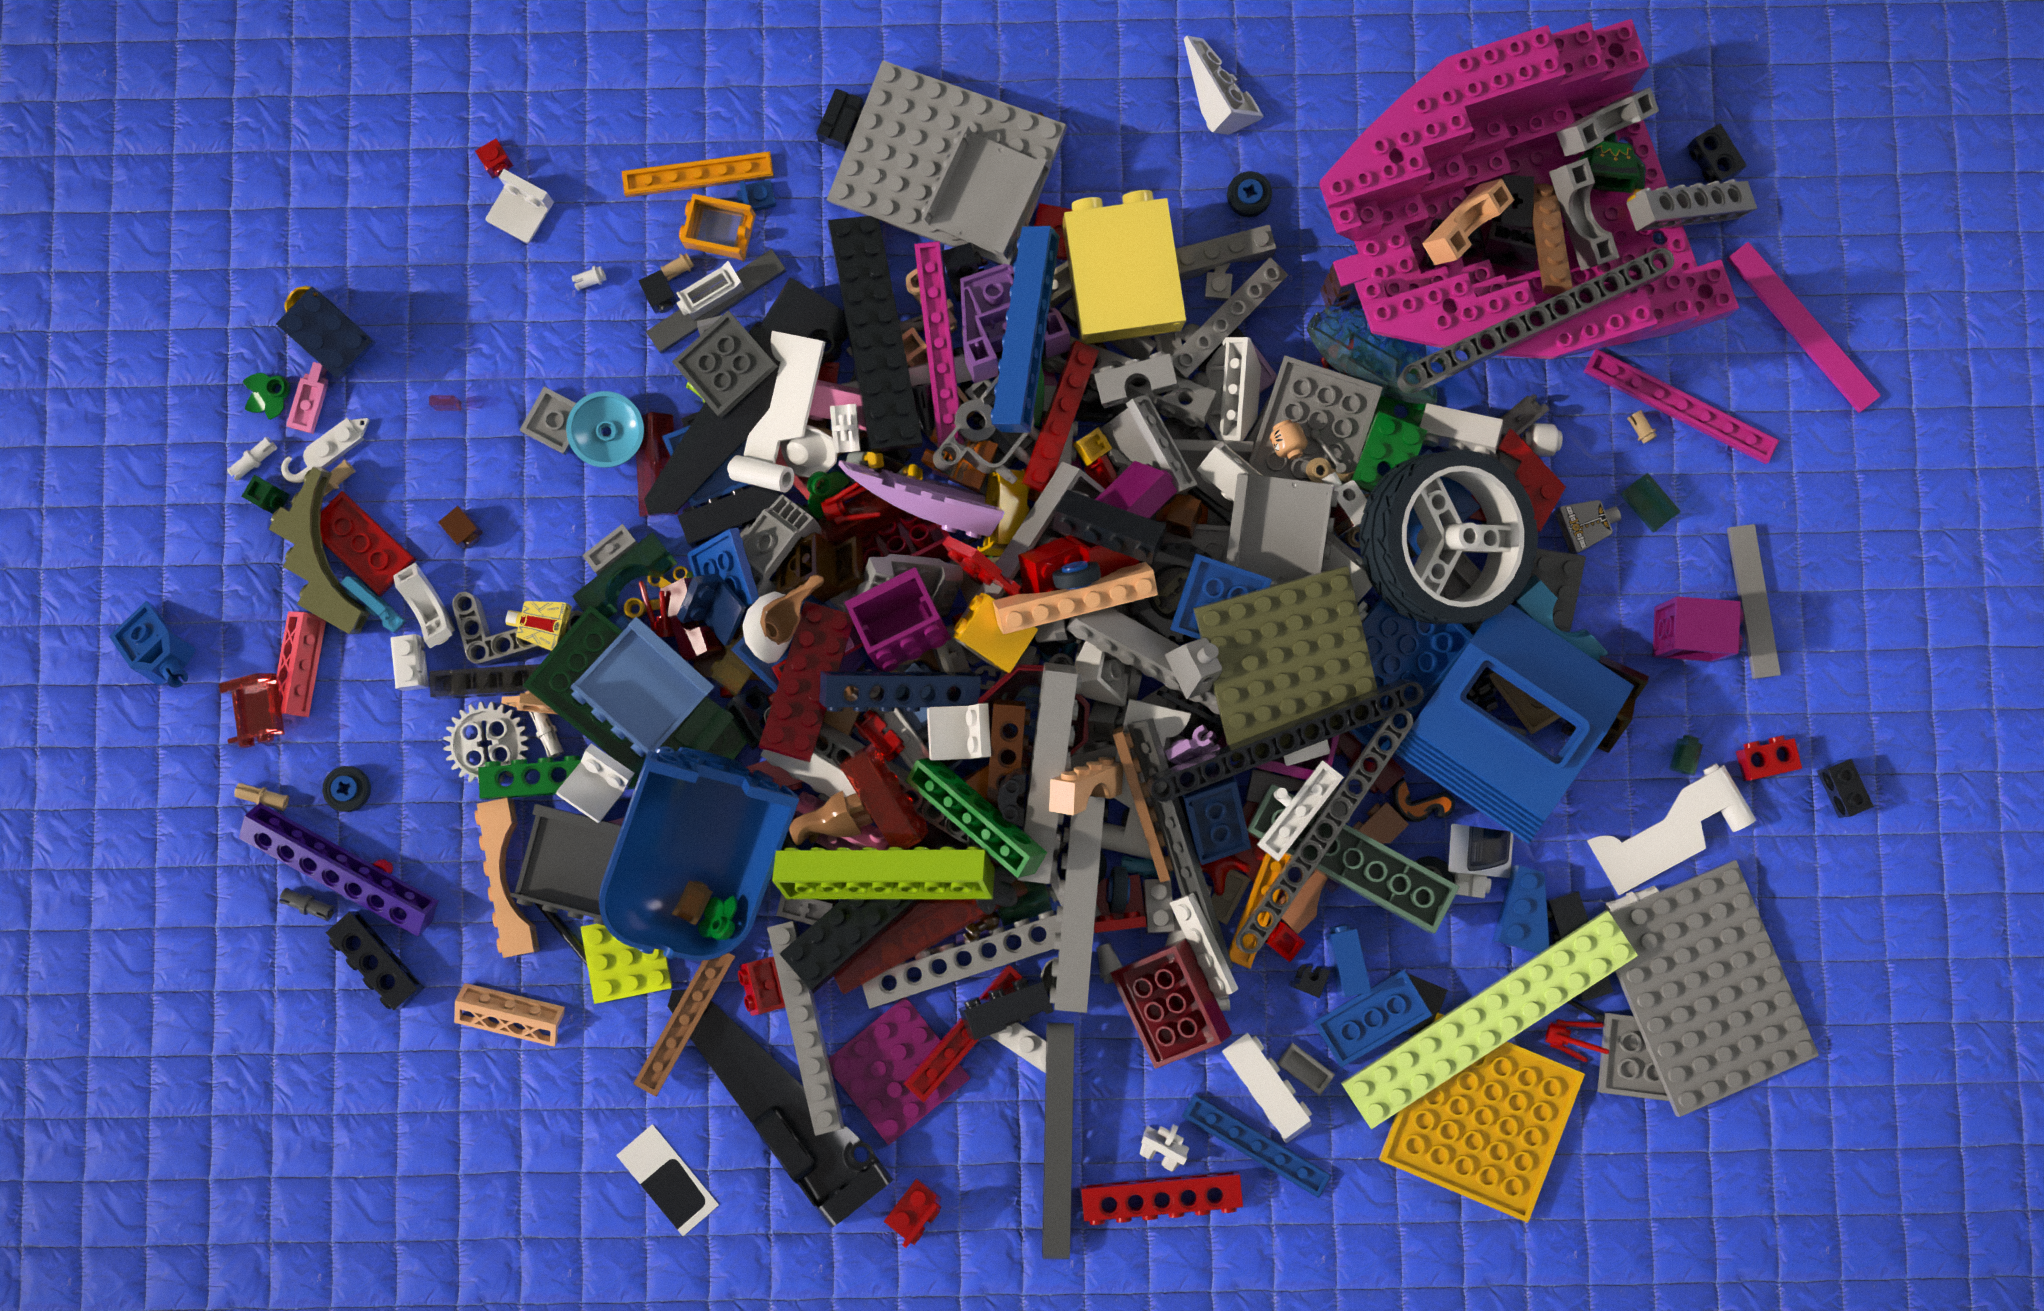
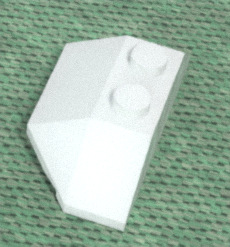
M1225 337L1222 345L1214 353L1206 367V375L1209 379L1207 388L1216 391L1215 404L1207 423L1215 433L1217 440L1243 441L1258 417L1261 365L1251 338Z

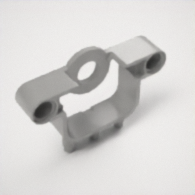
M999 375L978 400L966 401L958 408L955 414V429L933 455L934 465L942 471L950 470L963 457L982 473L997 472L1006 481L1014 484L1018 478L1003 464L1013 454L1020 461L1028 465L1031 457L1019 445L1027 435L1037 442L1040 431L1034 427V416L1031 432L1022 433L1000 462L996 464L985 461L970 447L959 444L954 437L958 431L964 439L970 442H981L993 435L996 427L991 424L992 407L984 402V398L988 393L995 394L994 389L996 383H998ZM971 412L982 414L985 419L984 428L981 430L971 429L966 421L967 415ZM945 451L950 453L952 456V461L948 462L944 460L942 457V452Z

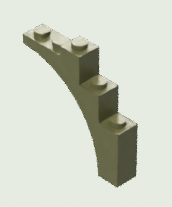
M312 467L304 476V484L300 492L296 493L293 497L292 507H280L271 517L269 530L294 544L285 555L286 561L283 567L309 582L301 589L299 593L301 598L297 605L348 634H360L370 613L363 605L345 592L346 590L331 570L321 537V507L324 492L332 473L324 468Z

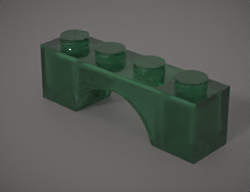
M652 532L588 584L583 586L572 597L583 612L591 605L609 619L618 611V596L627 583L641 576H652L659 579L678 562Z

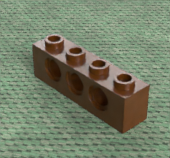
M994 699L987 801L996 809H999V779L1011 773L1014 769L1026 767L1027 761H1022V751H1028L1029 735H1023L1024 725L1030 724L1031 709H1025L1026 701ZM1008 723H1012L1017 726L1018 731L1010 735L1004 732L1003 727ZM1010 749L1016 753V756L1012 760H1005L1001 753L1004 750ZM1024 793L1019 794L1018 798L1024 800Z

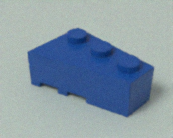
M1520 865L1512 866L1492 941L1536 954L1549 948L1544 872Z

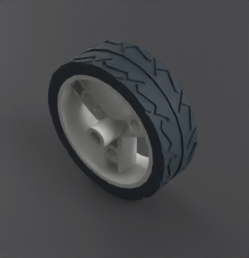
M1465 449L1416 456L1394 466L1379 480L1370 493L1363 510L1364 514L1361 518L1359 541L1361 557L1364 556L1363 565L1368 579L1378 595H1382L1384 602L1397 613L1411 620L1414 618L1418 622L1430 624H1463L1488 619L1501 613L1519 596L1527 584L1535 564L1533 561L1536 559L1538 532L1536 519H1534L1535 512L1529 495L1519 479L1516 481L1515 475L1503 463L1488 455L1484 457L1480 452ZM1440 476L1448 477L1462 484L1473 494L1484 512L1487 525L1461 522ZM1412 507H1414L1423 526V529L1417 535V544L1422 552L1414 567L1407 547V523ZM1462 552L1488 553L1486 564L1480 577L1470 589L1452 600L1440 596Z

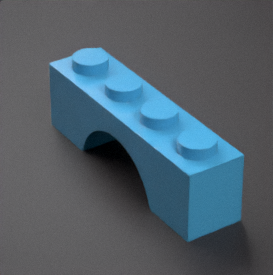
M1536 575L1531 577L1519 596L1515 598L1517 602L1513 606L1525 614H1529L1534 620L1596 661L1600 655L1605 657L1608 652L1586 629L1577 632H1565L1556 628L1553 621V608L1558 598Z

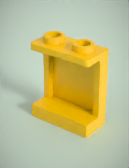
M981 593L979 596L976 595L970 602L968 607L970 610L965 618H960L954 627L956 632L953 637L987 658L1003 671L1010 673L1039 629L1031 627L1003 634L997 624L993 600L995 599L985 593Z

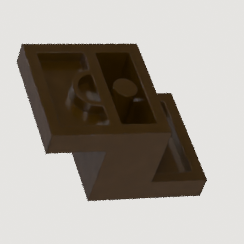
M814 532L797 541L776 569V592L787 595L793 589L805 584L812 575H819L824 578V582L811 595L824 603L863 583L862 540L854 536L834 546Z
M1600 655L1597 660L1599 663L1634 685L1610 729L1597 747L1609 753L1632 721L1636 699L1647 685L1649 676ZM1566 720L1562 725L1561 732L1571 736L1576 727Z

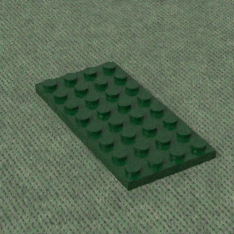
M590 605L522 686L609 756L634 772V775L639 778L646 755L643 758L631 749L632 742L626 737L623 740L617 737L611 731L614 726L607 720L602 723L591 713L593 708L587 702L582 705L571 695L574 692L571 689V685L584 674L623 632ZM704 698L660 747L668 746L678 752L680 747L692 748L734 760L747 744V741L734 721L707 698Z

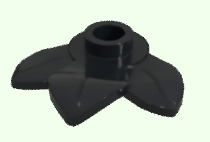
M1003 865L994 867L993 899H976L979 909L989 915L994 911L996 904L1009 907L1017 903V894L1011 885L1017 877Z

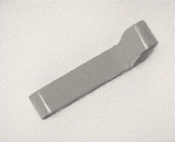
M460 592L454 597L452 604L466 656L472 663L488 666L544 649L535 644L526 645L525 640L517 637L518 628L491 636L480 599L468 592ZM471 599V608L464 611L462 607L463 602ZM572 611L570 613L566 633L574 625L576 619L582 616L583 612ZM478 623V632L475 635H470V626ZM509 640L510 649L502 652L500 649L501 643ZM484 647L486 650L485 656L477 660V650Z

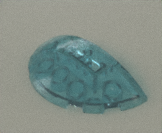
M1339 305L1327 306L1321 313L1316 312L1310 319L1307 332L1321 355L1339 373L1383 387L1380 395L1387 398L1417 404L1428 403L1434 405L1437 402L1435 384L1413 394H1406L1400 390L1397 383L1398 377L1406 366L1422 359L1417 351L1410 352L1400 339L1372 334L1363 310L1352 308L1349 311H1344ZM1406 374V379L1409 383L1418 384L1416 375Z

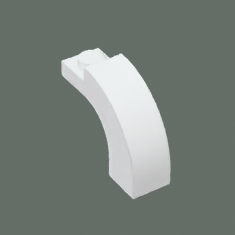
M414 563L393 575L395 587L413 610L420 623L424 641L429 648H432L435 645L445 643L452 636L455 628L435 589L418 565Z

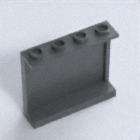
M535 804L532 813L536 815L517 887L510 897L518 898L517 903L526 906H532L533 902L542 904V910L558 913V909L568 911L567 916L577 919H583L584 915L593 917V923L604 925L599 908L600 886L622 825L604 820L597 823L588 816Z

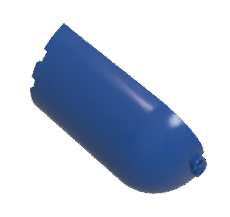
M668 746L656 747L655 752L648 751L600 886L599 908L602 921L613 937L625 945L637 948L646 954H652L654 949L664 950L663 955L674 960L678 958L694 961L710 960L721 957L735 949L752 929L774 870L776 851H781L800 800L798 796L785 785H782L780 788L778 784L773 782V777L759 770H754V773H752L749 769L742 766L743 763L724 756L680 747L678 752ZM735 896L737 911L732 918L735 929L731 937L727 940H716L712 937L704 938L698 932V924L705 919L704 908L708 900L712 897H718L725 902L729 897Z

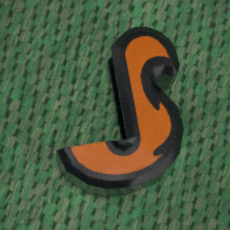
M1404 777L1400 778L1389 791L1391 807L1406 822L1416 823L1423 821L1433 811L1435 812V818H1443L1449 816L1455 809V799L1447 792L1411 801Z

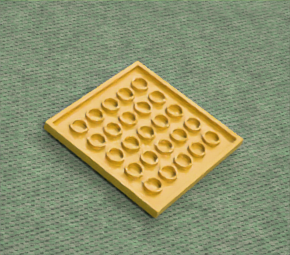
M1437 1012L1433 1023L1444 1015ZM1506 1041L1397 1112L1379 1160L1528 1223L1585 1074Z

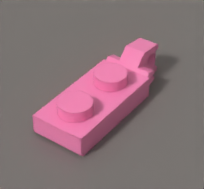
M313 362L310 373H305L304 377L300 378L286 424L289 428L314 434L328 388V380L325 379L327 369L320 363Z

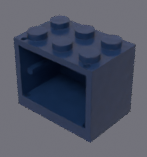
M311 287L276 323L338 379H342L376 343L314 287Z
M1215 762L1206 765L1205 774H1211L1215 771ZM1183 773L1180 776V783L1185 784L1189 782L1191 773ZM1233 776L1178 797L1201 865L1251 849L1237 782Z

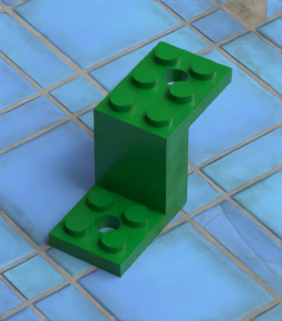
M1390 379L1385 380L1362 448V454L1352 477V480L1356 482L1361 490L1371 493L1379 480L1384 477L1377 471L1378 464L1386 463L1392 469L1397 464L1418 456L1428 431L1421 428L1420 424L1426 403L1432 404L1433 396L1421 391L1406 394L1400 390L1397 382ZM1400 405L1406 408L1407 416L1405 418H1399L1395 415L1394 408Z

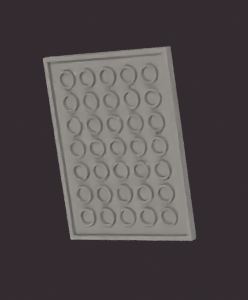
M882 60L827 201L864 216H872L881 222L930 240L940 241L941 244L952 248L964 245L968 242L927 225L921 218L923 205L926 201L930 200L933 194V184L938 177H941L944 170V160L948 154L951 155L955 147L954 140L959 131L962 132L964 125H967L973 133L1031 158L1037 159V156L1045 158L1052 167L1067 130V125ZM1044 184L1023 227H1028ZM1017 241L1008 260L972 245L973 251H979L981 258L999 265L1005 263L1012 266L1018 252Z
M1731 860L1609 912L1638 955L1615 970L1675 1116H1684L1819 1056L1736 860Z

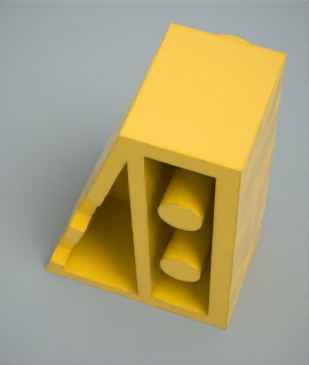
M1009 469L1018 478L1014 484L1006 481L997 472L989 474L985 504L999 507L1004 511V515L991 536H984L983 547L978 546V550L982 554L1000 557L1030 512L1027 505L1030 487L1021 484L1025 471Z

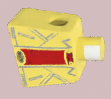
M525 601L522 612L514 610L507 612L506 625L518 627V638L552 651L566 634L572 606L563 602Z

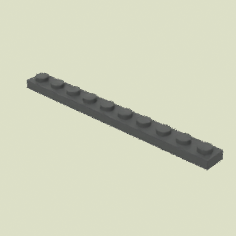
M1153 718L1132 722L1127 725L1146 784L1150 776L1169 768ZM1166 782L1157 783L1155 793L1164 792ZM1150 795L1182 897L1191 893L1195 894L1229 969H1232L1230 956L1179 798L1176 797L1169 801L1161 802Z

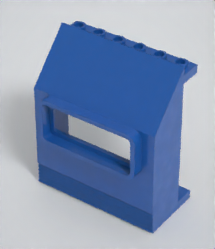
M1510 604L1501 613L1483 621L1414 720L1411 729L1394 753L1529 844L1607 734L1634 685ZM1486 667L1576 727L1556 757H1553L1466 698L1467 693Z

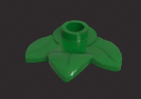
M256 373L243 380L244 385L253 392L246 403L245 410L252 413H262L265 411L266 416L270 420L281 414L284 409V399L287 398L291 389L287 379L282 376L269 377L264 373ZM281 385V391L275 393L276 386Z
M817 471L809 477L807 482V489L810 493L808 507L815 517L821 519L824 515L821 502L841 492V489L849 483L848 477L839 471L829 474Z
M735 896L729 897L725 902L718 897H712L708 900L704 908L705 919L698 924V932L704 938L712 937L716 940H727L731 937L735 929L732 918L737 911Z

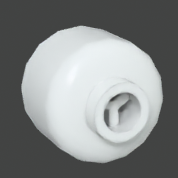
M1534 423L1522 436V440L1540 457H1551L1562 446V432L1554 424Z

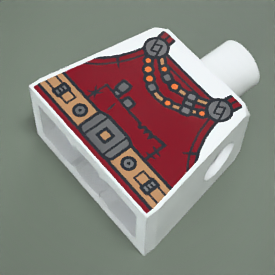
M1334 472L1323 478L1322 481L1325 484L1335 485L1334 491L1339 493L1337 507H1332L1330 516L1335 518L1334 530L1339 537L1361 524L1367 499L1354 480L1342 484L1338 475Z

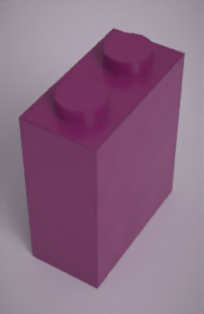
M1134 461L1095 500L1149 519L1177 490L1172 483V476L1166 470H1159L1153 468L1150 464L1145 465Z

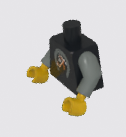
M863 437L860 440L861 451L849 452L845 460L846 462L868 466V468L874 469L879 474H881L883 469L900 475L915 476L916 479L923 480V470L915 464L905 465L897 450L877 453L870 452L867 437ZM848 476L849 483L844 487L845 489L856 483L850 476Z

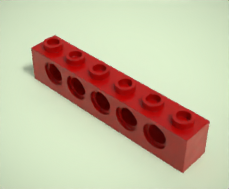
M1238 1171L1081 1185L1084 1221H1090V1225L1105 1224L1106 1219H1116L1117 1223L1130 1222L1132 1217L1142 1216V1220H1155L1161 1214H1168L1169 1218L1183 1217L1184 1212L1194 1211L1195 1215L1211 1214V1210L1221 1209V1213L1237 1212L1238 1207H1243L1241 1181ZM1211 1188H1219L1221 1190L1219 1199L1212 1201L1207 1198V1193ZM1185 1190L1195 1192V1198L1190 1203H1185L1181 1200V1194ZM1160 1192L1169 1195V1200L1165 1205H1158L1154 1202L1155 1196ZM1132 1195H1139L1143 1198L1142 1204L1137 1208H1133L1128 1204V1200ZM1107 1197H1112L1117 1201L1115 1208L1112 1210H1106L1102 1207V1201Z

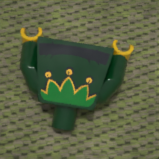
M1614 133L1604 137L1603 142L1595 145L1592 149L1586 150L1578 159L1579 161L1588 158L1595 184L1592 187L1594 190L1633 193L1634 190V194L1627 199L1628 202L1636 197L1635 193L1645 189V164L1637 154H1634L1633 146L1630 143L1618 142V137Z

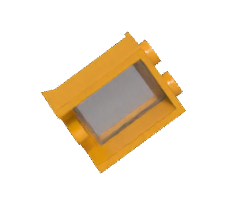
M692 194L691 201L687 202L685 208V215L687 216L685 225H682L679 231V239L686 249L732 257L744 262L756 216L751 205Z

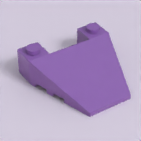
M1005 263L960 279L965 364L974 384L999 375L995 353L1003 351L1002 337L1006 333V312L1010 307V287L1014 281L1013 267ZM1049 306L1043 346L1046 358L1070 350V332L1060 312Z

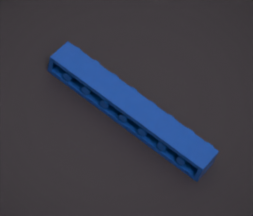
M1051 226L1022 227L1021 236L1017 240L1018 255L1013 266L1014 281L1010 287L1011 300L1010 307L1006 312V333L1002 337L1003 352L1002 358L998 363L999 378L994 389L996 398L994 408L991 410V424L1001 432H1031L1060 236Z

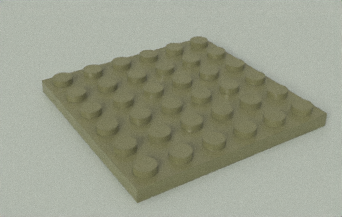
M1348 566L1334 568L1193 608L1200 637L1207 638L1219 651L1217 658L1222 666V672L1217 680L1213 682V689L1227 745L1377 689ZM1363 705L1356 707L1354 711L1355 717L1363 714ZM1336 714L1330 718L1329 723L1331 727L1338 724L1339 715ZM1309 724L1305 728V736L1313 734L1315 730L1314 724ZM1289 733L1282 735L1280 738L1281 746L1288 744L1290 741ZM1260 743L1256 746V755H1260L1265 751V744ZM1234 753L1231 756L1233 762L1239 761L1241 758L1240 753Z

